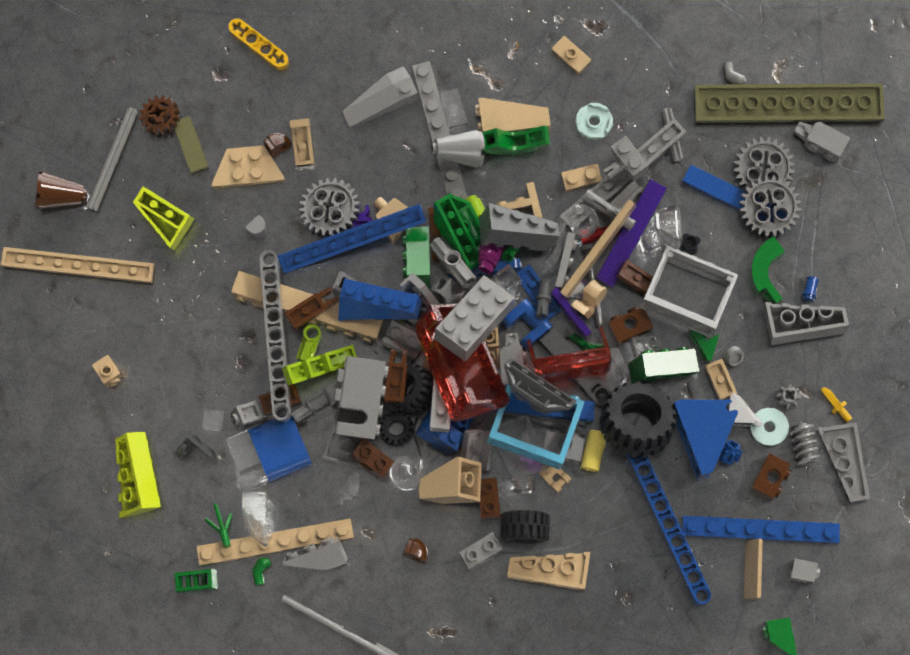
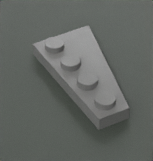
M857 422L819 428L820 436L850 503L870 500Z

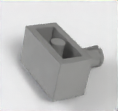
M625 136L611 146V153L617 161L603 169L605 175H608L609 180L624 170L634 182L649 171V165L628 137Z

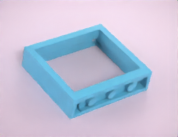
M508 383L486 443L560 470L585 401L581 400L578 396L570 395V397L576 400L572 407L575 409L560 455L497 432L511 394Z

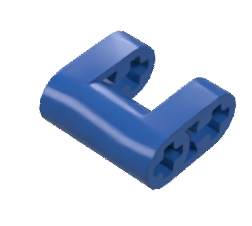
M528 298L510 311L501 321L505 328L509 329L523 318L533 329L520 341L525 350L531 348L538 342L539 338L553 327L547 319L543 318V315L542 319L536 317L537 308Z

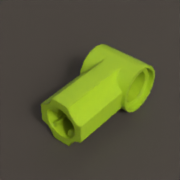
M315 324L307 325L304 328V335L296 357L299 361L315 357L318 344L322 339V332ZM311 330L318 331L315 338L308 337V333Z

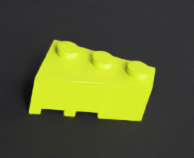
M145 187L141 188L133 201L168 247L175 251L195 218Z

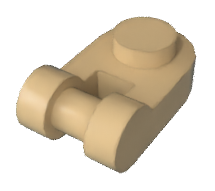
M543 463L538 464V474L557 493L562 490L561 487L565 483L568 484L572 480L562 469L559 470ZM557 474L560 478L555 482L552 478Z

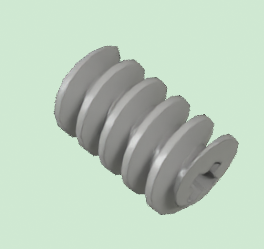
M799 424L789 427L794 429L790 432V436L795 437L792 439V443L798 444L793 447L794 451L799 452L795 455V458L801 459L796 463L797 466L816 463L815 460L820 457V455L814 454L819 448L812 446L817 440L810 438L815 435V432L809 431L810 428L814 427L813 424Z

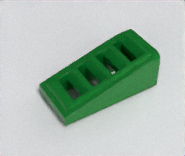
M216 569L174 573L175 590L177 593L218 588ZM199 575H201L202 586H199ZM182 576H185L186 587L184 588ZM191 576H193V587H191Z

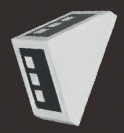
M731 394L730 400H732V403H730L729 411H738L733 425L761 427L763 423L745 401L737 394Z

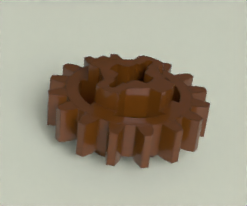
M155 95L153 101L148 98L149 103L142 104L145 109L139 110L142 115L139 117V120L142 122L141 125L148 133L153 131L155 136L159 132L165 135L166 130L171 133V127H177L175 121H180L178 105L170 97L166 100L164 95L161 96V99Z

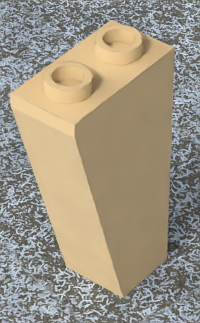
M478 98V105H475L476 116H480L481 120L478 123V130L482 132L494 128L508 132H518L543 125L548 126L550 131L551 125L547 107L487 98Z

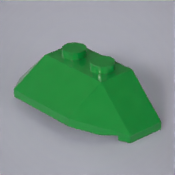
M449 193L433 203L434 222L441 236L445 238L453 250L460 253L462 261L471 270L480 264L478 262V250L481 245L479 218L471 202Z

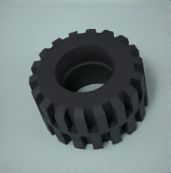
M407 362L404 404H390L408 414H419V411L424 412L426 407L429 408L431 406L434 375L431 374V371L416 363ZM415 380L414 390L407 396L408 386Z
M512 510L501 514L500 538L504 541L542 543L549 540L550 515L532 510Z

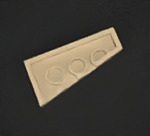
M590 552L580 554L566 553L565 555L551 554L539 557H511L507 579L585 591Z

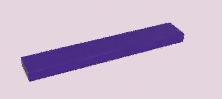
M652 179L648 181L636 203L637 207L629 216L636 220L634 227L630 231L623 227L596 276L597 280L611 288L614 286L618 279L616 277L623 262L629 259L664 195L666 187Z

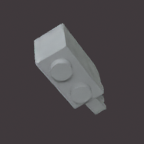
M799 122L794 131V134L805 141L804 145L807 146V149L823 154L824 158L829 161L838 162L850 140V137L822 122H817L814 126Z
M518 333L506 334L505 347H502L499 351L502 388H506L508 384L504 368L505 363L511 357L522 365L527 363V353L520 346Z

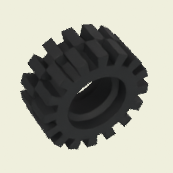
M388 411L389 413H385L383 418L380 419L381 438L385 443L391 444V446L405 445L408 440H411L414 433L413 421L404 411ZM394 421H399L404 425V430L399 435H393L389 431V425Z

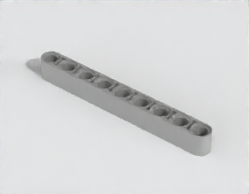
M266 250L261 253L259 260L272 414L279 422H287L292 414L290 387L287 384L285 375L281 379L274 378L275 371L283 370L282 367L288 365L280 268L276 254L271 250ZM272 256L274 257L273 263L265 264V258ZM269 275H274L276 277L275 281L271 284L266 283V278ZM270 294L277 295L275 302H268ZM272 313L279 314L278 320L274 322L269 320V316ZM273 332H280L278 340H271ZM275 351L282 352V356L278 360L272 358ZM284 389V397L277 398L275 395L276 391ZM280 408H286V416L278 417L277 411Z

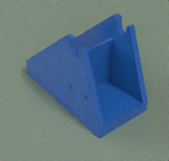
M681 399L673 403L674 410L677 411L676 426L697 481L709 477L710 473L713 472L738 415L737 410H727L728 407L726 405L732 403V400Z

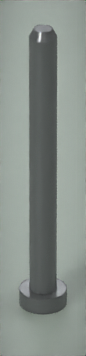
M593 244L580 246V251L584 252V258L593 248ZM594 266L587 273L588 283L596 280ZM600 303L594 309V320L597 328L603 325Z

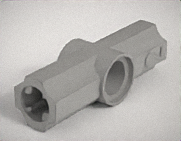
M444 237L434 239L429 247L444 265L445 271L451 274L462 288L472 286L476 281V277L462 261L460 253L453 250Z

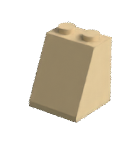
M455 457L420 479L419 499L439 504L480 502L482 463L462 457Z

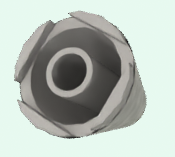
M480 130L437 138L434 140V143H431V154H434L435 158L475 168L481 167L483 164L484 155H481L482 149H485L483 133Z

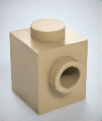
M109 355L92 364L106 387L117 385L120 379L123 378Z

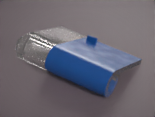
M292 414L287 422H279L276 419H272L226 439L241 475V478H238L242 489L246 488L247 491L312 464Z

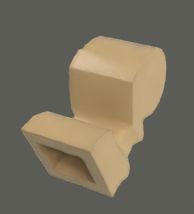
M592 280L583 289L582 301L575 300L571 306L590 319L594 314V309L599 306V302L605 297L607 288L602 287L596 280Z

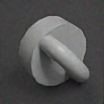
M733 346L726 350L723 359L729 365L737 366L743 361L744 352L739 347Z

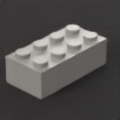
M483 276L437 326L435 340L466 361L513 309L515 297L486 276Z

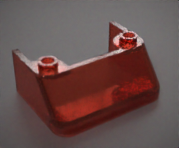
M599 327L601 348L538 359L535 358L531 339H528L527 346L531 371L549 383L605 375L611 369L612 358L603 327Z

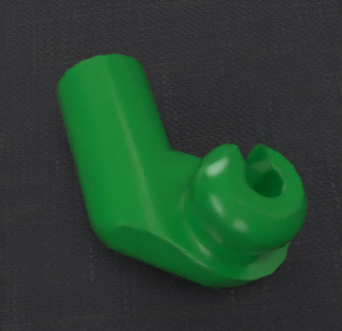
M261 557L253 566L252 574L255 586L264 584L262 573L265 568L271 565L269 558Z

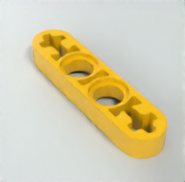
M236 18L230 21L229 31L232 36L275 69L283 70L287 68L289 60L285 52L243 20ZM234 25H236V26H239V25H240L241 30L244 32V34L242 35V32L239 31L238 29L234 31V27H233V26H234ZM255 35L257 39L254 43H249L246 41L247 36ZM265 45L271 48L268 54L261 52V48ZM274 53L279 59L283 57V64L281 62L277 64L276 58L273 57Z

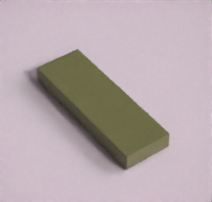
M190 116L182 118L180 121H175L177 127H174L191 174L208 169L209 166Z

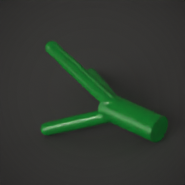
M572 333L569 338L582 347L590 367L594 365L587 348L600 355L603 352L599 349L610 350L609 346L589 343L575 333Z
M214 503L213 506L219 527L207 518L205 522L220 533L223 547L228 548L231 546L227 530L233 515L232 513L228 515L224 526L218 505Z

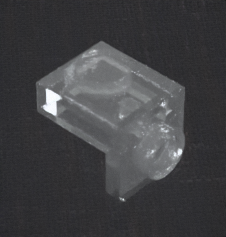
M658 332L629 339L634 358L640 356L643 351L652 350L653 353L662 350V341L659 338Z

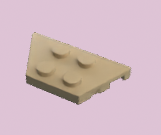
M264 145L230 148L225 151L212 182V188L285 182V178Z

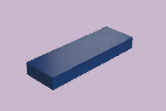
M529 264L515 273L514 277L537 308L536 296L539 293L540 278ZM551 294L547 321L562 312Z

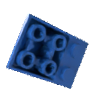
M453 384L449 432L430 431V409L423 418L416 435L445 455L457 451L463 440L464 431L468 430L478 410V401Z

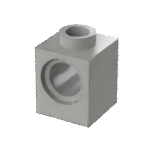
M794 558L791 564L789 580L812 585L815 583V580L818 581L820 569L817 568L818 563Z

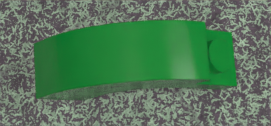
M545 125L518 132H508L498 128L482 132L485 149L482 150L491 154H524L550 145L548 126Z
M774 236L763 243L757 250L750 267V282L756 296L764 293L763 296L766 302L780 304L783 298L770 282L768 268L773 262L783 256L785 250Z

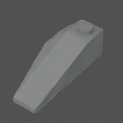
M401 67L385 74L345 108L342 113L349 128H353L418 101V92L406 69Z

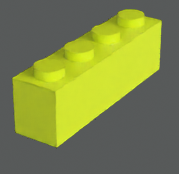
M145 432L125 433L115 438L116 464L120 465L117 482H121V494H118V502H122V511H119V518L147 513L161 507Z

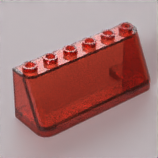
M458 303L430 305L417 321L415 331L450 418L453 421H463L504 408L510 402V399L485 340L466 361L462 360L435 340L437 326Z

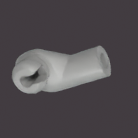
M732 62L723 64L725 78L728 82L732 84H745V76L734 72Z

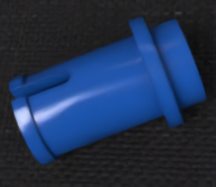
M813 276L807 277L805 290L801 294L804 301L813 302L817 298L818 278Z

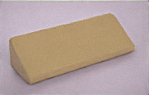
M762 539L745 541L744 599L758 600L761 597Z

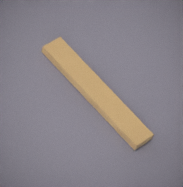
M628 200L561 290L564 296L569 298L637 207L634 202Z

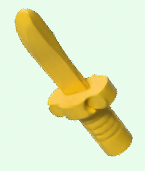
M825 387L821 388V391L835 407L832 413L839 412L845 422H849L852 417L844 408L847 403L845 401L840 403L831 390Z

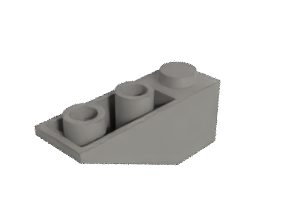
M328 537L322 540V543L319 545L310 544L298 553L296 550L289 552L282 563L286 566L329 570L345 564L347 555L339 537L334 539L333 537Z

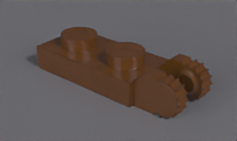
M331 287L318 294L315 293L284 313L294 330H297L339 302L338 297H334L326 303L322 302V298L333 292Z
M391 348L390 359L387 364L389 368L385 384L384 402L404 404L408 350L403 349L401 363H395L396 349Z

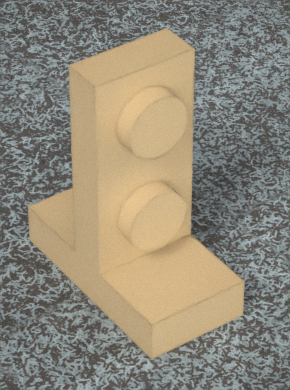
M310 118L290 120L296 166L315 163Z
M534 182L526 183L527 199L519 197L514 199L513 202L501 201L496 203V205L519 212L531 210L532 215L543 218Z

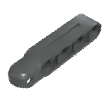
M552 327L538 339V342L575 384L597 406L603 407L608 394L611 392L610 389L560 333Z

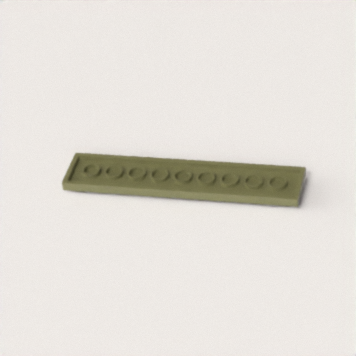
M883 83L695 85L694 87L695 123L882 122L885 119Z

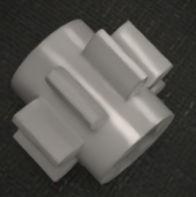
M791 384L786 389L782 386L780 388L782 393L776 395L781 400L779 405H786V409L791 404L796 407L797 402L795 400L801 399V396L797 395L799 388L793 389ZM786 394H791L792 398L786 399L785 396Z

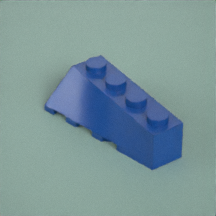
M345 279L339 299L338 320L417 319L422 300L416 294Z

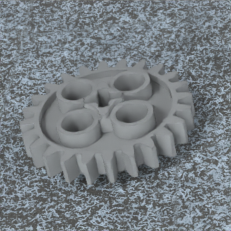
M761 136L759 142L753 138L752 145L746 142V149L743 147L739 149L742 154L735 155L739 159V161L733 162L734 165L738 166L733 172L739 173L735 180L741 179L739 186L745 185L751 188L750 183L752 181L757 184V179H751L748 173L755 171L758 174V178L761 179L763 169L759 166L763 164L764 152L767 151L768 156L765 167L768 169L764 172V177L768 174H774L777 178L776 181H779L781 177L783 178V184L786 181H792L793 178L789 174H794L795 171L790 169V167H793L795 163L789 161L793 158V155L787 156L790 149L783 150L784 143L778 146L777 139L772 143L770 142V137L764 141ZM756 152L760 154L761 159L755 161L752 159L751 154ZM770 156H777L779 163L773 164L770 161ZM766 190L767 196L769 197L770 191Z
M766 175L763 182L760 178H757V184L752 181L750 183L751 188L746 187L744 189L748 194L742 193L741 195L745 200L739 202L740 205L744 206L739 212L745 213L741 219L748 220L745 226L752 225L751 232L758 229V235L765 232V237H768L769 233L776 237L777 231L780 235H783V229L789 232L791 230L789 224L795 226L796 223L793 219H799L800 217L796 212L802 210L797 207V205L801 204V201L795 199L799 196V193L793 194L795 186L789 189V181L783 184V178L781 177L779 181H776L774 175L771 180ZM766 190L770 191V204L774 206L772 209L774 223H771L770 208L766 207L769 203ZM780 192L783 195V199H775L773 193ZM755 195H762L764 202H757L754 198ZM778 210L784 211L786 218H778L776 212ZM764 213L767 216V220L760 221L757 214Z
M326 178V183L319 180L318 186L312 183L314 189H306L308 195L302 194L305 201L299 202L303 207L299 209V212L302 214L300 218L304 221L305 227H309L310 232L315 230L316 236L322 232L323 237L326 238L328 233L330 236L336 232L340 233L341 230H347V226L354 227L352 221H358L355 215L360 214L359 209H357L361 207L360 202H358L359 197L355 195L356 191L354 188L351 189L349 183L345 185L344 180H341L339 184L336 178L332 182H330L329 178ZM321 196H327L324 200H319ZM345 198L343 202L337 203L338 199ZM323 213L321 217L315 218L316 214ZM341 215L339 220H333L335 216Z

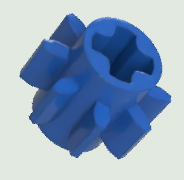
M728 440L722 449L720 460L726 464H733L734 461L738 463L743 450H740V445L737 442Z

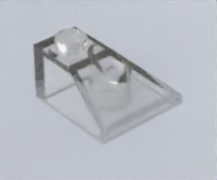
M680 204L655 210L654 217H651V228H655V234L668 246L679 250L682 244Z

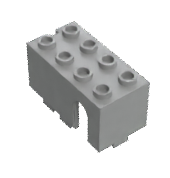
M351 356L345 358L344 369L337 371L336 381L342 382L341 389H335L333 400L339 401L338 408L361 411L365 415V420L361 424L336 421L335 430L331 428V432H335L338 435L375 439V436H379L380 424H377L378 416H382L383 405H380V398L385 396L386 386L382 384L383 378H387L389 366H385L386 361Z

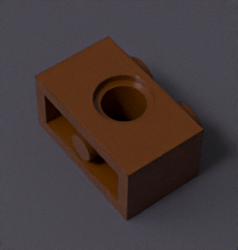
M637 306L628 310V314L623 316L618 314L610 318L608 328L617 347L653 330V325L645 310ZM627 321H631L634 323L635 327L632 329H628L625 327L624 323Z
M364 438L358 440L347 455L377 479L383 478L394 463L392 459Z
M769 453L750 491L770 501L774 497L778 498L782 491L780 484L782 480H787L791 472L788 469L790 463ZM770 473L774 474L777 477V481L774 483L770 482L767 479V475Z
M496 477L481 479L479 502L481 521L498 520L501 518Z

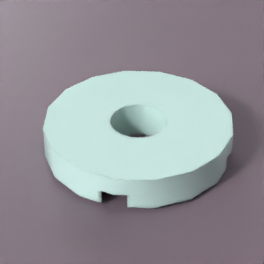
M590 103L582 107L576 115L578 132L589 140L603 139L612 129L613 117L609 109L600 103ZM593 117L598 118L600 121L596 126L589 123V120Z
M775 408L759 410L755 415L763 425L761 427H750L754 440L768 447L780 444L785 440L789 432V423L786 416ZM767 422L772 423L775 427L774 431L767 432L764 429V424Z

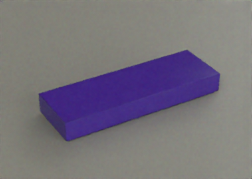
M555 288L551 291V295L583 338L586 340L590 338L592 332L559 289Z

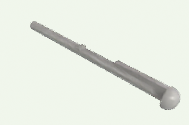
M286 595L281 599L282 603L375 655H399L379 643H376L375 646L363 638L344 630V626L337 625Z

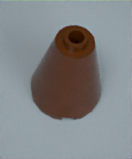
M39 171L35 209L81 205L82 201H86L87 190L83 189V185Z

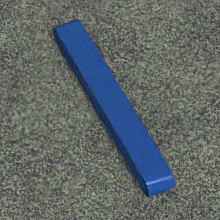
M626 454L627 461L692 601L697 606H704L711 599V592L649 458H633ZM645 467L648 469L649 474L642 476L639 474L638 469ZM654 485L657 488V492L649 493L646 487ZM655 503H663L665 510H656ZM663 521H672L673 528L666 529L663 526ZM679 538L682 543L681 546H673L671 539ZM681 556H687L690 559V563L688 565L681 564L679 560ZM691 573L696 574L698 582L691 583L688 580V575ZM697 592H704L706 600L699 601L696 597Z

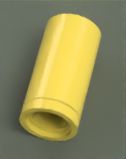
M589 430L580 464V468L583 470L599 472L606 444L603 438L604 434L601 431Z

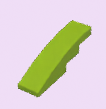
M349 345L284 366L282 369L289 386L344 368L345 358L347 356L357 357L354 346Z

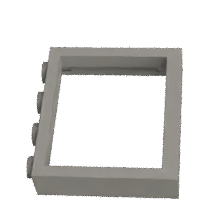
M667 246L640 309L712 338L738 275L730 272V270L720 268L711 262L701 260L694 255H689L679 249ZM667 262L727 287L713 320L653 296Z

